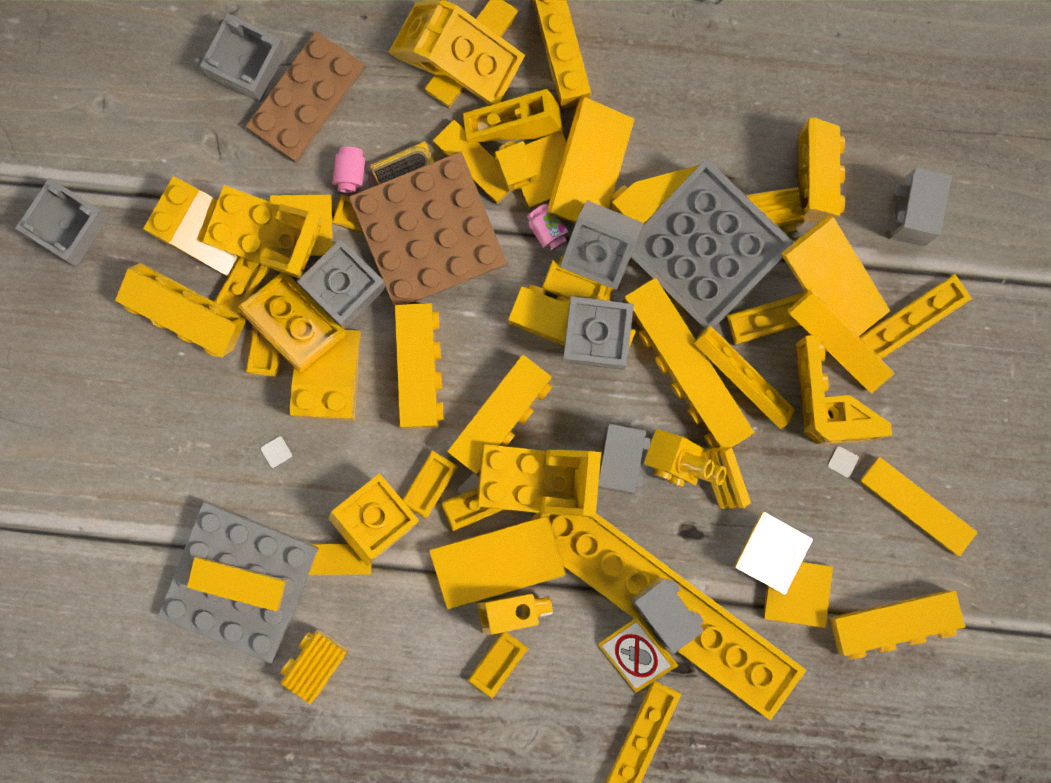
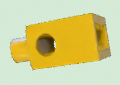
M521 594L477 603L482 633L490 635L539 625L538 617L553 614L549 596L534 599L533 594ZM518 606H521L523 610L521 617L516 616V608Z

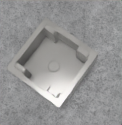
M227 13L200 67L208 78L260 102L287 50L281 38Z
M915 168L906 175L900 184L895 186L893 194L898 198L894 218L887 223L886 230L891 232L889 239L925 247L941 235L952 175Z
M49 178L15 229L77 267L110 217Z
M587 200L577 218L560 267L617 290L644 223Z
M341 238L297 281L343 329L364 311L387 286L384 280Z
M571 296L563 363L625 370L634 304Z
M612 424L606 427L601 451L598 489L631 495L636 492V489L643 486L644 477L639 476L642 452L649 449L651 441L649 438H645V430Z
M659 577L630 600L666 649L674 654L704 632L700 626L704 620L699 613H694L692 610L689 611L679 598L677 592L680 591V587L675 581Z

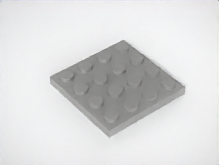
M705 159L643 225L631 258L653 279L657 278L660 285L704 328L708 325L714 328L783 258L781 253L791 246L794 241L708 159Z
M203 502L158 618L272 664L275 661L319 547L211 503ZM201 557L287 580L279 611L276 612L187 588L194 558Z

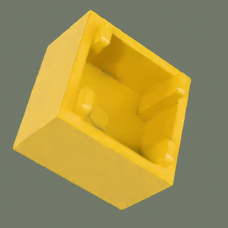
M380 473L332 510L328 517L329 521L367 566L410 532L419 522L418 518Z

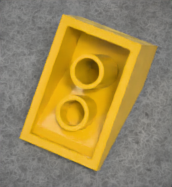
M173 176L143 229L152 237L227 277L239 259L237 255L203 243L218 200Z
M346 330V336L301 373L294 367L290 416L300 419L356 420L360 330Z

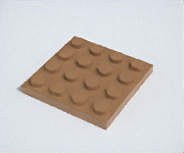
M462 151L349 196L381 277L387 285L386 289L394 308L395 305L414 303L507 265Z

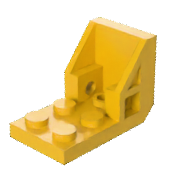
M446 0L416 1L388 52L396 59L432 74L449 76L489 105L501 102L525 57L522 52L466 11Z
M224 185L203 243L300 279L303 276L321 228L322 219L320 215L283 204L279 206Z
M819 335L805 336L795 344L803 426L806 436L817 445L878 440L892 436L891 423L851 395L825 397L824 392H828L829 383L827 374L822 373L821 361H825V346L823 342L819 343Z
M484 444L482 446L477 507L564 516L594 517L596 516L601 452L578 450L543 451Z

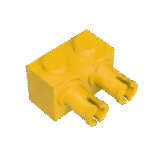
M655 429L644 461V465L654 469L652 475L665 479L668 483L683 487L685 482L696 485L698 479L720 486L723 484L727 473L726 467L715 465L712 459L702 457L701 453L705 451L704 448L683 436Z

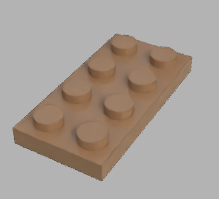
M315 31L247 124V129L297 163L366 68L365 64Z

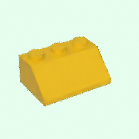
M809 118L798 133V188L804 222H821L828 215L837 220L840 217V213H844L845 196L840 195V184H843L845 180V167L840 165V154L844 153L845 138L840 136V126L818 118Z

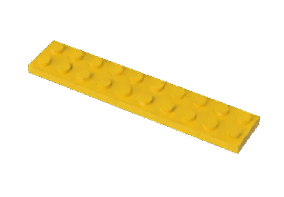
M535 513L532 519L546 515L549 516L564 567L632 618L639 615L653 633L654 631L630 599L659 577L675 581L680 587V591L677 592L679 598L689 611L692 610L694 613H699L704 620L700 625L704 632L678 650V652L771 721L807 671L805 668L597 513L594 517Z

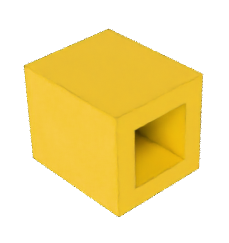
M510 141L499 147V151L495 152V159L508 192L537 182V173L524 141L517 144L516 141Z

